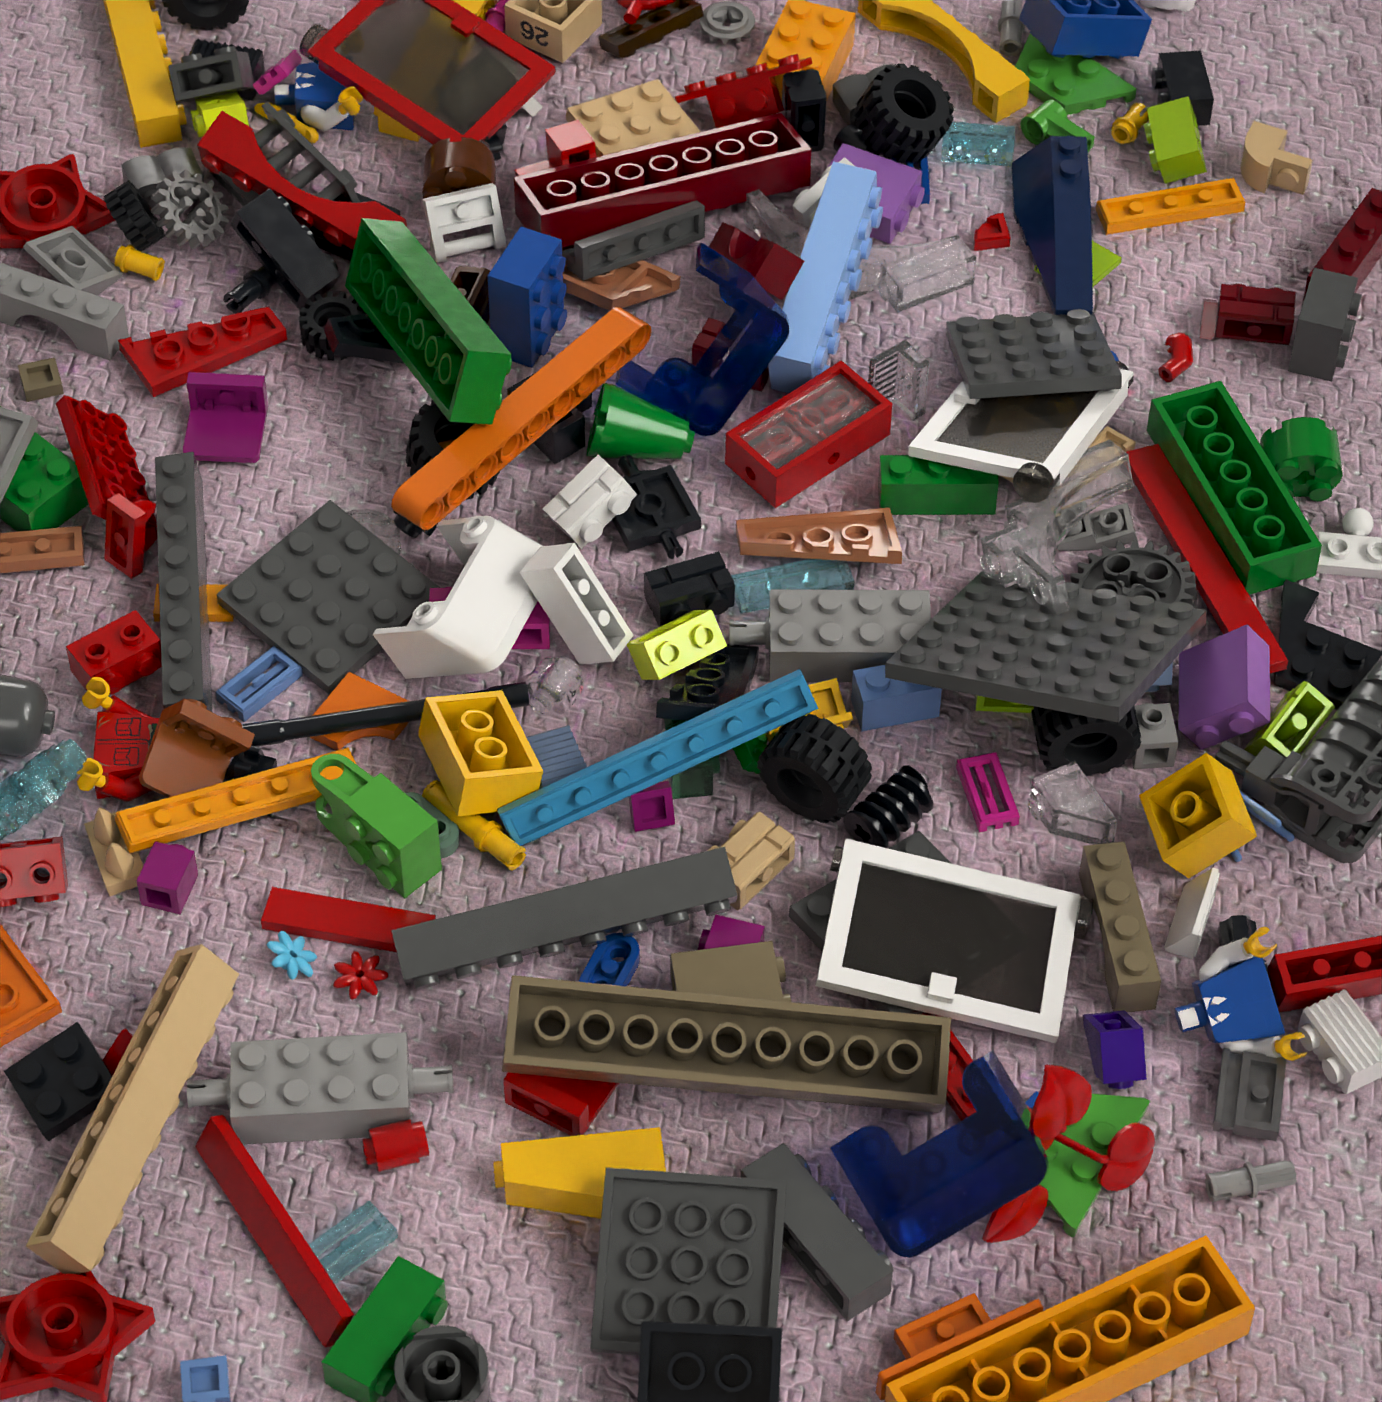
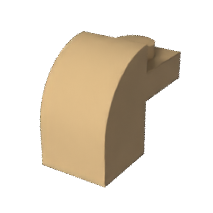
M1253 121L1245 137L1240 166L1243 179L1252 188L1262 193L1266 192L1270 184L1304 195L1308 187L1313 159L1284 151L1288 131L1257 121Z

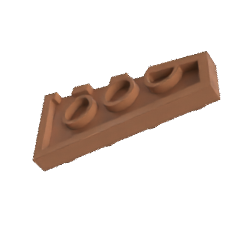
M890 508L736 520V536L740 555L902 564V550Z

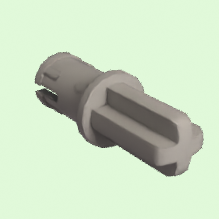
M1021 0L1002 1L1001 18L998 20L997 28L1001 33L1000 52L1006 56H1016L1022 49L1021 33L1024 31L1025 25L1019 20L1022 11Z
M1290 1161L1275 1162L1252 1167L1251 1163L1247 1162L1243 1164L1242 1168L1207 1173L1205 1175L1206 1190L1211 1202L1245 1195L1255 1198L1258 1195V1191L1294 1185L1296 1183L1295 1168Z

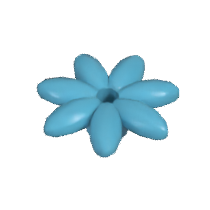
M280 931L278 934L279 942L269 941L267 943V947L278 954L272 960V966L287 970L291 980L297 977L298 971H301L308 977L313 975V969L308 962L315 961L317 955L312 951L303 950L305 945L304 937L299 936L292 942L290 936L285 931Z

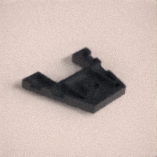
M1286 580L1281 597L1282 605L1278 644L1287 657L1288 664L1286 670L1275 672L1274 685L1291 691L1303 681L1309 682L1333 703L1335 710H1338L1382 656V651L1308 623L1307 620L1317 603L1319 592Z

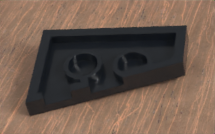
M360 314L328 319L324 332L333 354L343 357L373 359L378 362L388 361L405 364L367 315Z

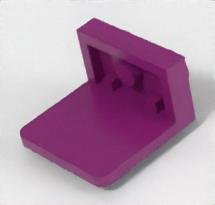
M189 372L186 384L190 413L183 444V453L194 452L197 461L257 462L260 458L269 407L265 376Z

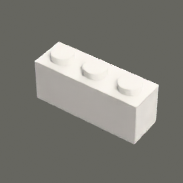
M575 543L540 547L520 571L523 579L580 665L614 662L627 643L633 638V633Z

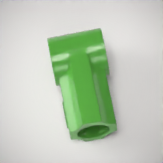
M1047 100L1021 119L1020 126L1023 135L1035 145L1040 144L1050 136L1087 137L1088 153L1094 146L1095 137L1068 120L1066 111L1057 101Z

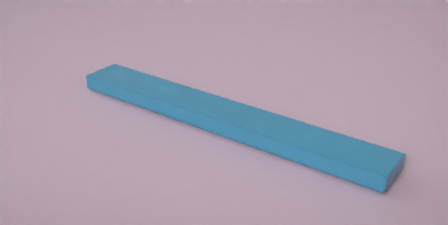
M798 669L497 809L498 814L510 838L520 846H523L818 709V706L801 670Z

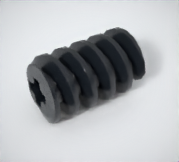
M910 765L902 766L899 772L894 773L887 782L882 783L876 789V792H871L865 798V801L859 802L853 811L845 814L843 823L846 831L855 841L887 848L888 841L894 842L900 837V832H906L911 827V822H918L922 818V812L928 813L933 809V800L929 794L927 783L922 775Z

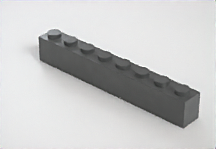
M194 452L155 457L163 707L165 709L185 698L198 700L207 706V710L213 712L209 617L207 613L203 481Z
M721 847L391 931L405 985L414 984L415 989H424L440 984L439 977L456 973L457 979H463L482 973L481 966L498 963L499 968H507L523 963L522 956L539 952L540 958L555 956L565 952V945L580 941L582 947L598 945L606 942V935L622 931L623 937H629L648 931L647 925L664 921L665 926H673L689 921L688 914L705 910L706 916L721 914L731 910L730 904L737 902L738 894L726 849Z

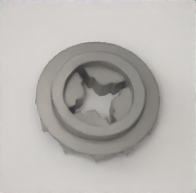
M723 1L714 3L703 10L704 17L700 18L702 34L709 35L711 42L722 40L724 45L727 41L731 40L739 44L741 38H750L751 31L755 29L753 12L745 5L737 2ZM727 19H730V26H724Z

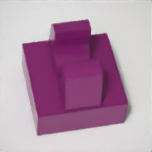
M668 781L659 782L629 796L631 822L635 832L675 825L672 790Z

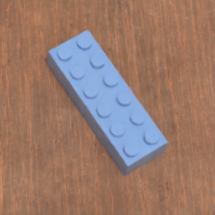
M834 161L832 163L800 256L805 262L789 288L767 351L770 383L773 390L790 393L830 368L826 364L829 355H835L838 350L840 333H837L839 325L841 322L846 323L850 314L851 301H848L851 290L857 291L860 285L862 270L859 269L862 259L867 260L871 252L873 239L870 238L872 228H879L883 215V207L879 206L882 187H877L876 171Z

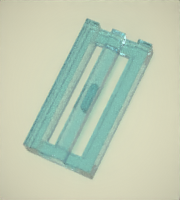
M370 1200L309 1244L316 1257H318L368 1219L372 1218L374 1220L358 1233L350 1235L340 1243L339 1247L320 1260V1263L334 1284L338 1283L398 1238L397 1229Z

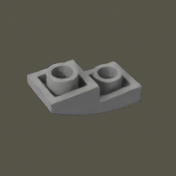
M1128 503L1091 514L1087 505H1083L1049 516L1057 550L1102 549V546L1107 548L1116 547L1118 541H1121L1123 545L1132 543L1133 540L1138 541Z

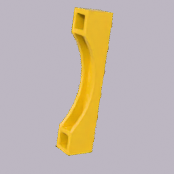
M858 0V12L878 29L915 37L933 45L953 60L967 78L972 93V104L995 123L1027 105L1030 78L932 0Z

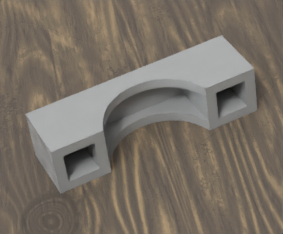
M0 262L1 323L13 327L21 316L34 315L42 317L60 327L72 339L78 350L110 361L119 350L118 340L129 337L123 304Z

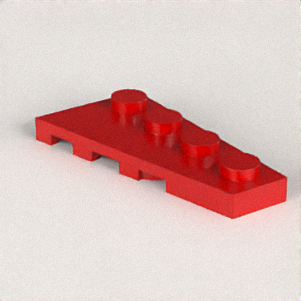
M268 306L223 316L220 323L209 325L202 324V321L187 324L188 330L166 334L164 329L149 333L150 338L133 342L132 338L128 337L119 339L118 343L121 353L151 395L155 397L186 384L189 372L211 373L286 341L287 331Z

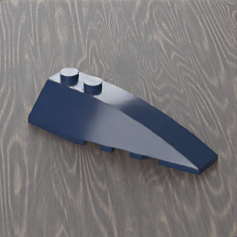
M1050 136L1012 162L1013 216L1016 223H1020L1023 231L1022 238L1025 245L1030 247L1033 255L1032 262L1036 265V270L1038 267L1040 271L1042 286L1054 314L1067 315L1069 311L1074 309L1086 310L1093 314L1092 228L1087 137Z

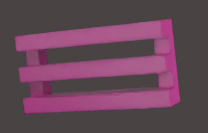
M294 49L286 57L271 66L253 84L259 95L265 94L284 80L302 62L301 56Z
M997 753L957 759L956 769L979 833L987 831V827L991 825L995 829L1003 828V823L1007 822L1010 823V826L1019 825L1020 815ZM983 765H989L1005 809L1003 812H999ZM970 767H973L989 812L988 815L985 814L969 769Z

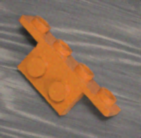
M973 1293L895 1329L894 1340L906 1360L878 1373L876 1384L877 1396L880 1400H884L887 1383L1043 1311V1305L1039 1299H1035L991 1320L976 1294Z

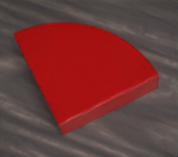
M1003 213L989 216L987 221L976 229L974 251L1010 247L1011 237Z

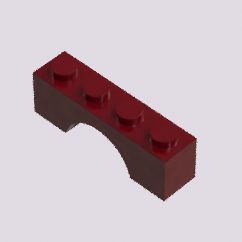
M724 222L720 225L701 259L702 262L711 267L709 274L726 284L729 283L738 289H742L751 295H756L765 301L768 300L769 296L783 300L805 262L775 242L762 237L757 241L738 228Z

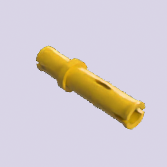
M434 780L425 787L422 797L454 822L459 830L474 841V847L479 851L489 852L510 871L515 870L523 863L526 857V849L503 833V828L499 823L494 820L488 821L480 814L457 817L441 782Z

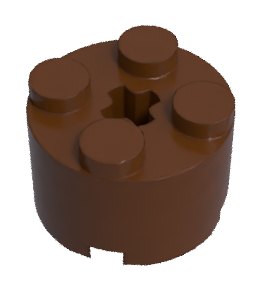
M462 137V142H450V138L443 139L431 146L425 155L422 199L490 183L496 185V165L492 151L475 139Z

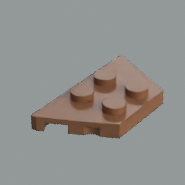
M574 245L562 247V251L574 248ZM644 260L584 281L568 270L566 264L563 271V283L567 286L566 293L609 311L615 307L625 308L677 291L680 288L681 276Z

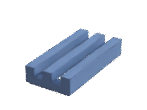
M273 646L215 692L216 700L220 704L226 703L228 710L232 713L238 712L239 718L245 722L302 677V667ZM277 661L280 662V663H278L276 666H274L271 670H269L266 674L263 673L265 670H267L270 666H272V665H273L274 663H276ZM250 682H252V685H250L247 689H245V690H244L242 693H240L237 697L234 696V695H235L236 693H238L241 689H243L246 685H248Z

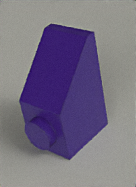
M1125 1010L1084 1014L1083 1025L1094 1074L1103 1084H1108V1087L1113 1089L1130 1088L1134 1086V1081L1147 1080L1143 1028Z

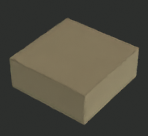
M55 357L18 365L26 402L64 394Z

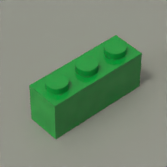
M880 455L878 478L879 508H890L892 515H995L999 486L998 475L910 457L909 455Z
M398 1256L322 1360L325 1384L358 1402H376L380 1396L386 1397L396 1383L394 1372L395 1360L401 1348L403 1347L404 1349L414 1340L413 1336L421 1330L429 1328L431 1324L437 1325L445 1315L448 1301L446 1300L444 1280Z

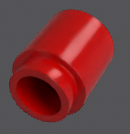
M408 1119L369 1128V1138L362 1139L367 1165L375 1164L378 1172L419 1163V1158L429 1156V1147L422 1121L411 1123V1120Z

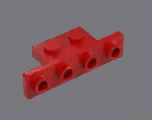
M798 54L778 59L779 66L768 69L767 63H762L746 68L747 75L737 78L734 71L715 77L716 84L706 86L704 80L684 86L686 93L675 96V100L677 103L707 96L716 128L784 111L775 76L812 65L813 62L811 57L799 60Z

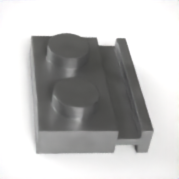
M1223 1048L1213 1131L1219 1132L1221 1128L1233 1130L1232 1134L1277 1141L1286 1059L1282 1057L1273 1058L1264 1054L1243 1051V1054L1230 1053V1049Z

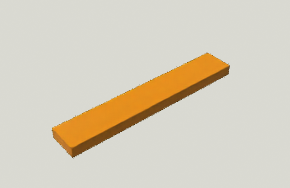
M348 747L121 810L115 813V822L129 853L151 848L155 841L165 844L316 801L322 794L313 784L311 768L318 758L328 754H341L355 764L356 762ZM328 766L320 772V775L327 780L337 779L343 774V770L337 766Z

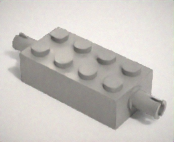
M770 589L769 617H766L765 621L730 620L729 646L765 645V649H769V682L798 669L801 670L806 682H822L837 678L838 682H852L853 670L885 665L901 647L932 619L930 591Z
M407 1032L231 1042L230 1074H227L226 1078L187 1080L188 1108H193L194 1106L228 1105L231 1126L243 1145L369 1137V1128L408 1119L411 1120L410 1099L414 1098V1094L454 1093L452 1065L413 1068V1064H409Z

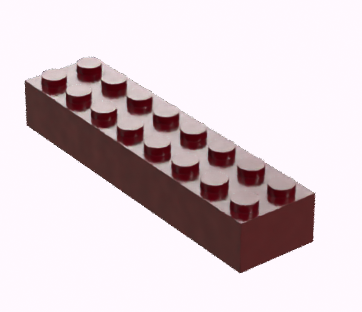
M777 113L514 177L515 214L525 228L562 239V247L574 245L576 241L695 200L703 204L705 212L811 186V148L782 113Z

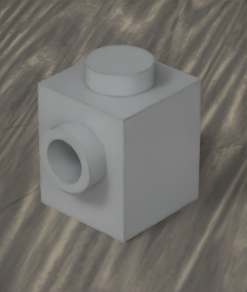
M1145 703L1135 706L1141 733V744L1135 750L1136 754L1131 758L1133 769L1174 767L1178 738L1170 703Z

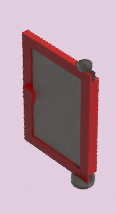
M361 0L330 30L321 24L313 25L305 33L299 47L300 54L318 64L320 71L346 88L355 87L364 100L432 145L450 138V142H462V137L475 139L489 148L490 145L487 141L556 74V67L453 0Z

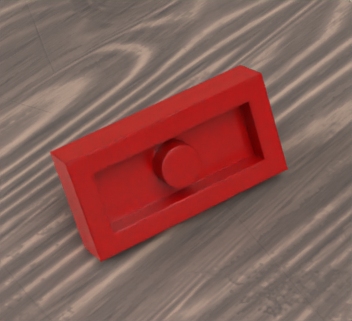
M118 493L107 499L104 559L132 579L143 573L144 554L157 539V529L146 528V523L155 511L156 504L149 500L131 502Z

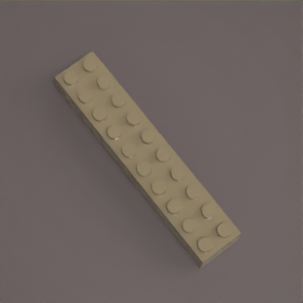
M512 975L509 989L502 1072L938 1113L946 1105L951 1017Z

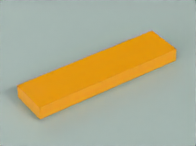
M1229 178L1098 200L1095 210L1106 235L1244 212L1246 202L1235 179Z

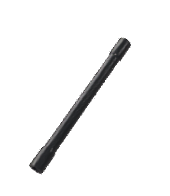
M526 682L460 693L468 694L502 690L511 708L529 706ZM425 699L288 720L274 719L242 725L244 729L255 734L252 746L260 747L280 744L292 739L418 721L422 717Z

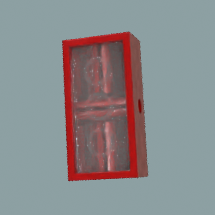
M841 360L726 432L725 464L768 503L777 508L889 436L891 431L892 403Z

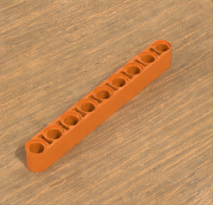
M615 307L502 400L500 408L496 410L492 425L475 423L406 480L393 496L392 509L423 530L433 528L640 353L650 339L651 326L621 307Z

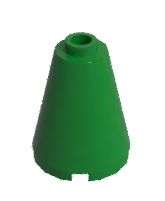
M602 384L594 411L593 427L590 428L586 456L595 458L599 455L603 459H620L622 456L626 459V455H631L633 459H681L683 452L690 453L695 431L689 430L688 421L613 384Z

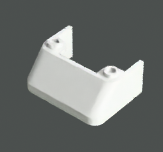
M491 516L441 520L436 527L465 566L446 600L424 602L414 610L407 626L379 628L374 631L373 636L405 679L477 674L494 670L508 656L538 602L520 574V571L543 545Z

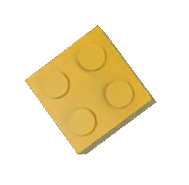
M1208 753L1203 754L1139 795L1162 861L1188 879L1257 837L1233 772Z

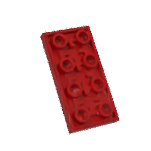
M64 395L56 403L92 514L106 520L107 499L118 493L131 502L149 500L144 486L146 480L139 472L135 460L136 451L128 440L125 421L115 413L107 414L96 409L86 400L78 401ZM155 511L146 523V528L157 529Z

